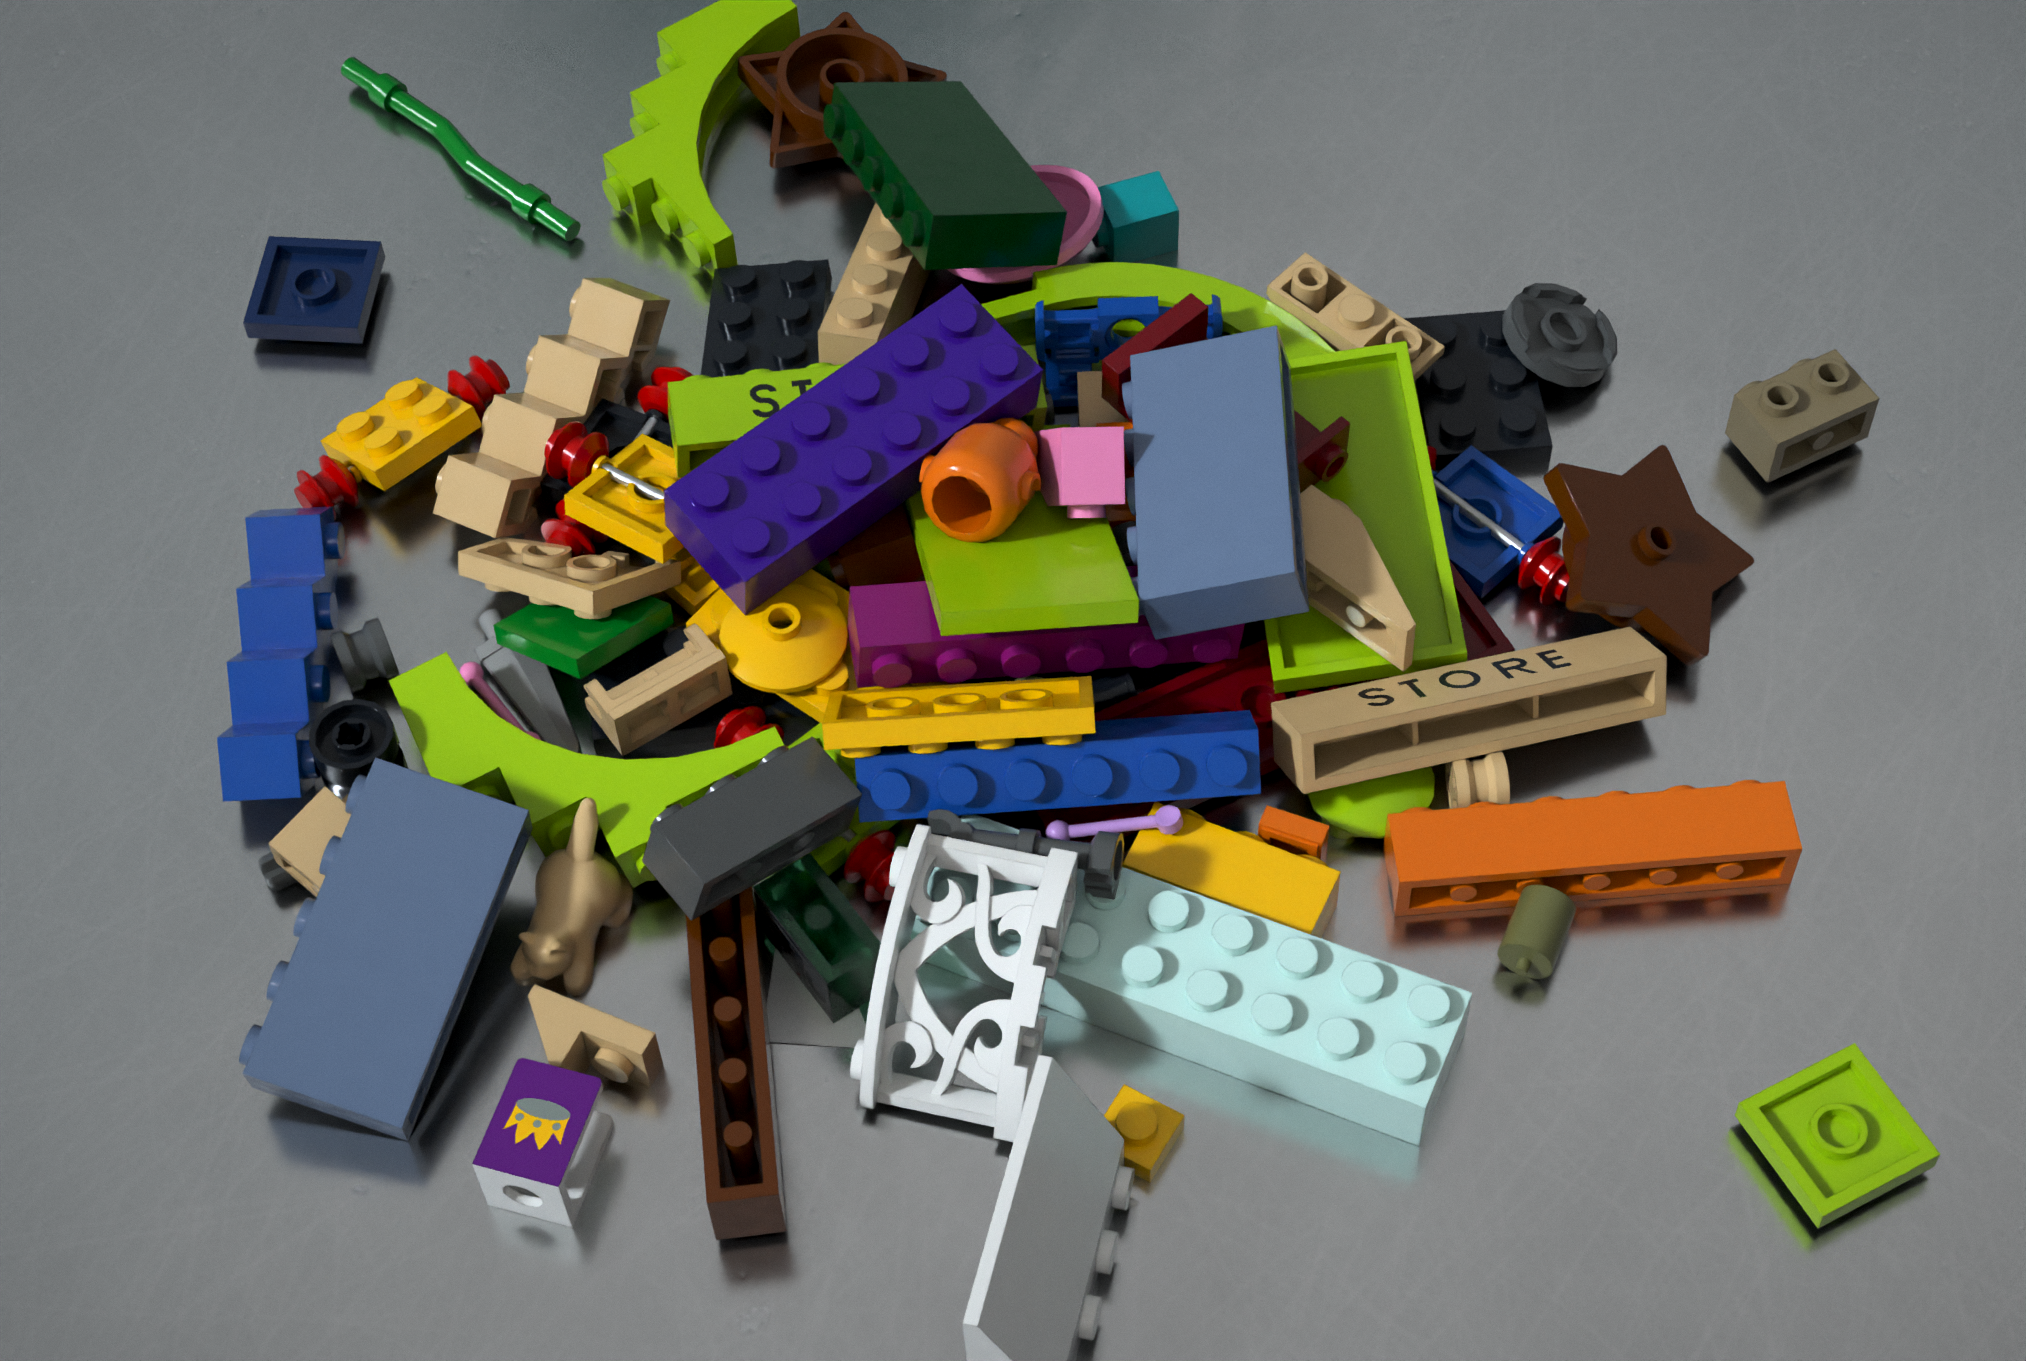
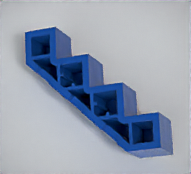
M333 507L259 510L245 518L251 580L236 588L242 651L227 661L233 725L217 737L223 802L302 798L315 785L316 778L321 777V772L309 747V731L315 719L323 712V704L328 703L330 699L331 686L328 670L331 630H335L338 624V605L335 596L338 572L337 559H343L345 555L344 528L341 522H334Z

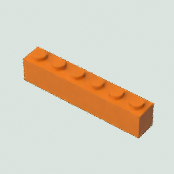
M1742 780L1730 786L1706 788L1679 785L1668 788L1665 791L1633 794L1625 791H1610L1597 797L1573 799L1547 796L1533 802L1501 805L1485 801L1474 803L1464 808L1440 810L1414 807L1401 813L1387 814L1383 845L1395 917L1516 907L1522 890L1529 885H1545L1555 888L1566 894L1573 902L1791 884L1802 851L1785 781L1761 783L1756 780Z

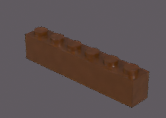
M756 884L692 921L686 915L706 1200L716 1240L787 1231L760 925L753 888L756 890Z

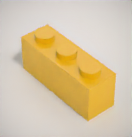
M1154 802L1148 816L1155 815L1158 809L1166 805ZM1178 808L1184 823L1182 828L1174 834H1163L1158 828L1140 830L1122 864L1124 868L1322 938L1337 907L1341 871L1330 868L1317 857L1307 854L1296 855L1269 845L1262 838L1251 832H1235L1208 822L1198 813L1186 808Z

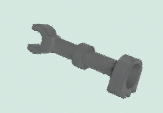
M936 809L929 811L927 818L932 833L946 834L951 838L1047 857L1051 847L1078 852L1077 869H1082L1085 872L1083 879L1085 892L1090 893L1093 897L1115 899L1124 855V838L1122 833L1098 831L1091 843L1041 837L1040 830L1021 828L1019 834L975 829L971 824L962 822L956 814L949 810Z

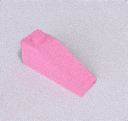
M1061 427L1034 431L1039 445L1036 462L1041 477V493L1047 506H1067V518H1106L1105 505L1125 504L1124 427Z

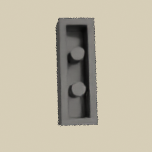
M813 736L790 749L787 746H780L768 753L758 766L738 778L734 774L727 775L713 784L702 798L685 807L680 803L672 805L661 812L650 826L651 833L642 862L692 921L848 831L862 793Z

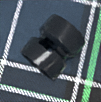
M363 699L338 702L326 708L315 719L309 731V747L321 772L324 786L341 800L349 794L352 784L359 774L368 776L375 757L408 768L404 753L399 746L400 742L393 721L388 712L375 702Z

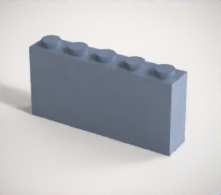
M1277 325L1130 355L1131 381L1122 384V395L1127 416L1130 420L1132 419L1133 428L1124 430L1126 455L1130 466L1134 467V477L1126 478L1125 489L1130 511L1133 516L1136 515V526L1127 528V542L1134 565H1138V576L1131 577L1139 598L1138 616L1145 615L1155 640L1309 612L1291 366Z
M375 757L368 776L359 774L352 784L345 811L351 814L342 838L335 835L332 836L325 848L319 869L320 874L325 875L324 881L316 900L309 897L306 898L298 912L293 936L298 937L299 940L290 961L281 960L271 976L266 998L273 1002L263 1026L254 1024L250 1028L240 1052L239 1063L246 1065L242 1074L252 1088L408 1141L533 827L528 809Z

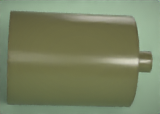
M1545 885L1526 886L1520 894L1497 951L1501 963L1519 976L1534 979L1550 976L1576 913L1574 902L1566 894L1555 888Z

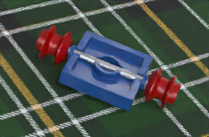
M1472 445L1437 473L1435 472L1437 451L1434 447L1427 446L1448 557L1474 594L1482 599L1519 566L1518 586L1521 589L1526 590L1536 584L1542 588L1540 602L1545 606L1557 600L1565 602L1570 577L1564 558L1559 554L1562 545L1561 539L1554 536L1563 528L1564 523L1557 507Z

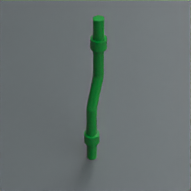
M350 57L343 63L341 74L368 92L369 99L386 112H398L434 136L469 176L511 203L514 213L530 224L541 223L566 241H571L578 235L581 227L580 223L551 204V197L531 183L521 184L482 158L448 119L407 93V86L389 73H377L355 57Z

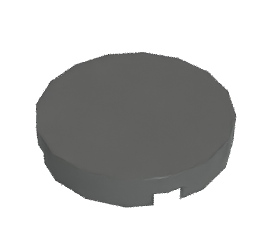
M1534 283L1525 287L1520 294L1514 297L1502 315V332L1512 353L1526 368L1544 380L1565 387H1586L1599 381L1617 355V336L1609 319L1600 309L1594 314L1588 307L1583 305L1587 298L1576 290L1553 283Z

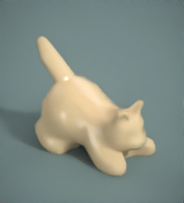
M585 798L581 801L573 820L566 849L552 852L543 860L535 879L537 905L527 932H522L518 935L522 943L510 966V971L514 978L519 980H526L532 976L549 980L560 975L563 978L566 991L573 996L585 993L592 983L595 942L599 928L602 925L610 928H619L628 919L633 903V890L628 878L618 873L613 864L594 851L599 822L597 805L592 798Z

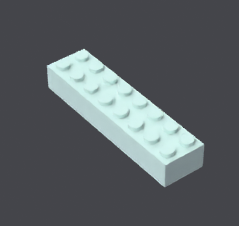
M976 814L962 815L960 818L962 822L971 824L975 829L1019 834L1020 831ZM934 867L927 884V893L931 900L939 902L946 898L949 893L948 879L958 882L963 888L966 896L965 905L976 901L978 875ZM1124 867L1121 870L1115 899L1093 897L1090 893L1085 892L1083 882L1084 870L1077 869L1076 903L1065 935L1055 979L1046 978L1043 991L1045 992L1044 1003H1041L1042 1006L1420 1146L1464 1037L1472 992ZM994 879L993 896L1016 891L1037 890L1038 887ZM916 915L911 940L932 923L926 922ZM1001 919L992 921V937L997 952L1004 957L1013 955L1021 945L1020 934L1012 929L1003 936H999L998 925ZM975 928L948 942L926 961L929 964L1010 994L1013 992L1014 983L995 974L983 961L976 945Z

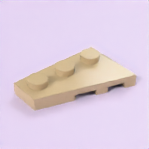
M501 537L458 551V572L460 576L485 583V588L490 591H513L529 596V601L533 604L559 605L573 609L575 616L584 619L608 617L612 614V609L681 584V560L669 559L664 564L655 561V564L647 567L630 566L629 553L607 551L602 555H581L572 558V548L569 546Z

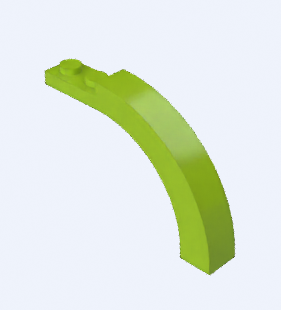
M1101 262L1067 265L1033 272L1032 291L981 304L1020 346L1035 345L1036 349L1035 305L1042 300L1044 301V310L1059 311L1098 308V298L1158 296V306L1173 307L1190 293L1195 295L1204 304L1209 305L1212 304L1213 294L1217 295L1221 300L1222 336L1277 325L1288 359L1335 352L1315 331L1294 315L1251 291L1215 277L1154 264ZM1125 319L1116 323L1112 330L1121 337H1133L1143 330L1145 326L1137 320Z

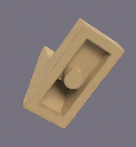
M534 984L528 994V998L549 1065L585 1074L592 1063L593 1067L600 1074L613 1081L625 1083L628 1079H631L648 1087L652 1086L663 1067L655 1032Z

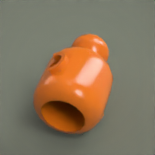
M1000 418L992 423H974L956 432L936 456L928 455L925 457L919 476V482H922L921 494L925 511L937 528L947 536L964 542H987L1007 531L1033 498L1035 492L1041 491V477L1036 462L1039 445L1037 436L1032 428L1025 422L1015 418Z

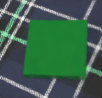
M647 596L614 608L610 616L601 619L579 618L574 615L573 609L559 605H537L531 603L493 626L497 644L582 679L668 628L674 623L670 603Z

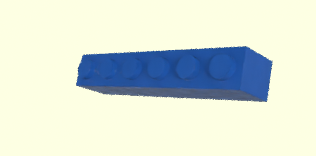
M1250 710L1095 721L1096 733L1082 734V741L1069 745H1047L1042 742V737L1015 738L1013 746L993 750L976 748L975 741L948 742L946 750L928 754L911 753L908 751L907 745L882 746L881 752L877 755L854 758L856 784L862 793L858 804L859 822L927 818L929 811L936 809L949 810L959 816L1261 794L1258 728Z

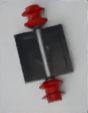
M680 367L656 368L651 375L653 385L642 387L637 396L638 402L645 414L602 398L583 424L587 429L588 435L593 432H600L608 438L609 458L615 456L641 434H645L673 448L668 417V382L682 381L693 375ZM547 473L540 482L543 497L557 503L555 511L559 519H547L542 524L541 532L546 543L571 547L572 558L581 555H596V550L592 543H604L608 540L609 536L565 515L564 495L573 487L568 482V476L562 479H555Z

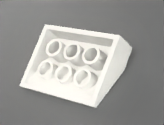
M1038 1054L963 1320L967 1361H1075L1081 1338L1093 1341L1097 1330L1102 1297L1092 1294L1098 1273L1107 1275L1111 1273L1119 1233L1111 1231L1109 1228L1114 1209L1127 1210L1133 1188L1135 1169L1124 1166V1138L1053 1057Z

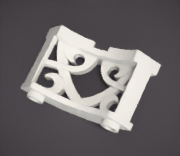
M916 824L908 847L898 846L892 858L889 884L895 887L876 963L865 1036L858 1039L851 1059L850 1077L851 1079L860 1080V1107L874 1109L876 1103L879 1102L994 1127L993 1138L1014 1142L1038 1054L1041 1055L1047 1016L1039 1015L1041 1003H1044L1045 992L1043 991L1046 978L1055 979L1065 935L1076 903L1078 852L1051 847L1047 857L931 834V826ZM939 867L978 875L976 901L965 905L966 896L963 888L958 882L948 879L949 893L946 898L939 902L931 900L927 893V884L933 868ZM994 879L1038 887L1037 890L1016 891L993 896ZM916 915L926 922L932 923L910 941ZM1001 919L998 925L999 936H1003L1012 929L1018 931L1021 936V945L1016 953L1004 957L997 952L992 937V921ZM975 928L976 945L983 961L995 974L1014 983L1011 999L992 1000L976 1006L962 1018L953 1034L930 1003L917 971L941 947L957 936ZM898 997H900L912 1021L895 1023ZM986 1019L995 1021L1002 1031V1040L997 1047L992 1048L986 1045L983 1036H979L976 1039L974 1051L967 1047L972 1033L982 1021ZM901 1042H907L915 1049L916 1058L910 1068L925 1066L933 1059L937 1051L944 1058L938 1080L893 1071L892 1060L896 1046ZM958 1070L968 1078L996 1093L953 1084Z

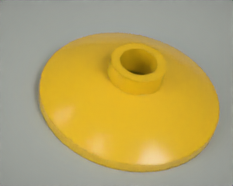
M789 584L746 616L734 604L722 622L719 645L721 652L726 657L729 671L742 683L763 692L794 693L821 683L838 668L847 650L848 630L843 613L828 596L811 587ZM782 624L790 625L783 629L775 628V626Z

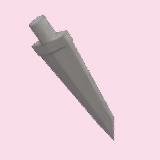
M500 609L487 610L480 616L479 624L488 640L474 650L481 666L486 667L542 741L579 753L580 742L548 665L497 644L493 625L505 617Z

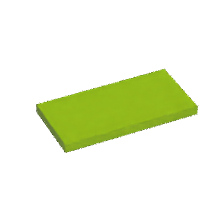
M1401 341L1288 359L1291 366L1294 410L1321 432L1341 416L1350 423L1347 446L1348 459L1345 466L1330 481L1323 482L1320 480L1314 486L1330 498L1344 502L1361 519L1416 623L1412 665L1403 672L1311 605H1309V612L1263 620L1275 694L1399 676L1467 661L1464 633L1407 342Z
M1070 424L1044 425L1043 430L1071 426ZM921 490L904 502L941 636L1138 623L1139 598L1107 517L1067 518V506H1047L1041 491H1036L1033 498L1005 533L987 542H964L947 536L933 524L925 511Z

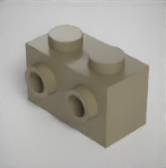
M1834 349L1814 359H1802L1787 371L1763 382L1753 381L1745 385L1738 393L1734 394L1725 434L1768 483L1867 438L1880 398L1842 355Z

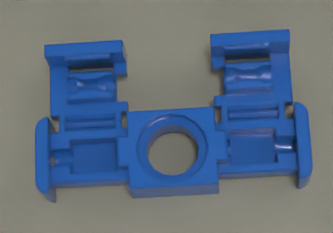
M1212 294V304L1207 305L1209 307L1208 339L1222 337L1223 330L1221 300L1217 295ZM1158 296L1098 298V308L1087 310H1044V301L1037 302L1035 305L1036 355L1040 361L1046 363V388H1048L1049 394H1051L1054 407L1078 406L1077 372L1092 371V363H1099V360H1103L1132 338L1121 337L1115 334L1112 328L1116 323L1125 319H1134L1147 327L1172 307L1158 306ZM1094 347H1099V352H1095ZM1045 349H1051V353H1045Z

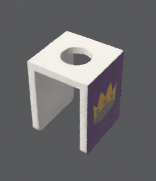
M520 1058L516 1061L472 1163L489 1206L573 1228L614 1127L613 1119L609 1114L594 1111L603 1091L600 1078L526 1058Z

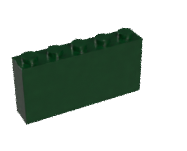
M961 81L834 83L832 103L826 105L823 115L825 134L828 139H831L843 156L845 163L854 171L865 191L869 192L882 210L883 216L890 221L902 238L904 245L910 249L924 270L1057 265L1067 211Z

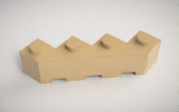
M583 278L581 286L575 291L570 302L569 313L572 319L568 334L539 335L537 344L531 349L526 362L528 378L524 392L494 395L492 403L487 407L482 418L481 430L483 438L479 452L448 455L447 462L439 471L436 479L435 490L438 495L433 514L493 538L525 534L538 516L536 508L532 507V505L541 494L540 482L548 473L544 450L549 437L555 430L562 428L570 422L578 421L584 424L602 398L620 404L625 397L620 384L632 368L643 372L655 355L670 300L612 278Z

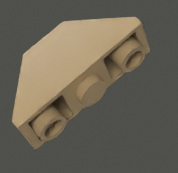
M1306 252L1267 285L1266 294L1271 302L1291 313L1315 331L1335 352L1406 341L1414 381L1444 354V345Z

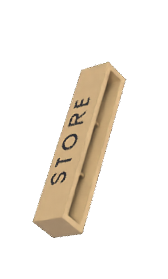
M1625 627L1271 702L1274 761L1303 794L1666 715L1667 656L1633 628Z

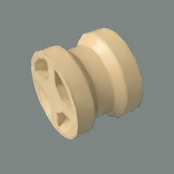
M1502 751L1485 754L1482 759L1468 760L1466 758L1445 764L1449 809L1464 808L1474 803L1485 801L1494 802L1498 805L1510 804L1509 775Z

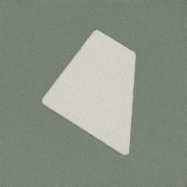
M794 940L827 983L833 1022L775 948L767 999L770 1042L855 1048L858 1039L865 1036L866 1024L832 943Z

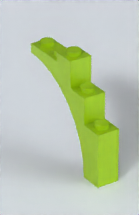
M719 0L658 31L657 38L660 57L656 59V63L661 77L630 92L634 117L630 118V126L635 138L602 154L607 179L602 181V186L613 208L617 211L624 209L639 227L656 219L658 225L666 234L673 232L679 238L691 262L697 268L704 266L712 276H714V269L730 268L738 265L733 233L712 206L703 183L707 152L721 119L740 93L747 87L737 75L739 57L783 51L793 41L801 37L797 6L791 0Z
M447 652L389 680L431 777L507 803L515 801L517 806L528 809L533 827L531 835L545 857L555 850L566 849L573 820L581 801L585 798L594 799L597 805L599 822L597 831L602 829L615 859L633 888L646 881L657 880L642 862L651 833L650 826L661 812L675 804L680 803L684 807L705 796L709 788L721 778L730 774H734L738 778L756 768L760 761L772 750L785 746L774 726L728 746L679 757L625 760L581 754L536 739L499 717L468 687Z

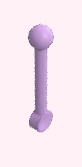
M1167 805L1158 809L1155 815L1074 825H1068L1063 820H1056L1047 826L1046 837L1070 841L1071 838L1094 836L1098 831L1119 833L1158 828L1163 834H1174L1182 828L1184 822L1180 810L1173 805Z

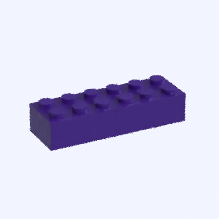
M960 284L664 490L665 526L746 616L919 492L922 482H919V476L923 460L928 455L936 456L956 432L974 423H992L1000 418H1015L1019 420L1036 408L1043 369L976 298Z

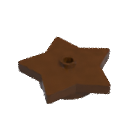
M842 12L825 29L816 30L799 37L783 51L740 56L737 73L740 80L774 115L769 165L773 169L833 157L843 158L831 139L827 138L823 126L825 107L827 104L832 103L834 83L939 82L947 80L946 72L903 60L899 53L886 41L865 32L848 12Z
M1663 444L1658 446L1622 476L1565 463H1559L1543 477L1544 483L1565 523L1562 551L1565 566L1570 577L1566 607L1575 612L1599 614L1605 620L1620 628L1631 627L1638 633H1650L1688 667L1695 665L1708 656L1712 593L1754 563V558L1696 512L1667 446Z

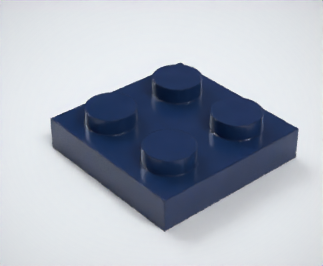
M269 236L243 321L248 338L362 344L385 260L381 241Z

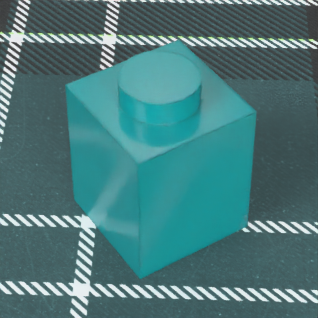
M1159 171L1098 187L1103 202L1104 215L1100 228L1092 241L1096 248L1104 247L1111 262L1132 263L1178 250L1179 209Z

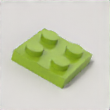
M1855 1043L1739 1102L1735 1117L1817 1228L1832 1222L1935 1167L1940 1156L1932 1142Z

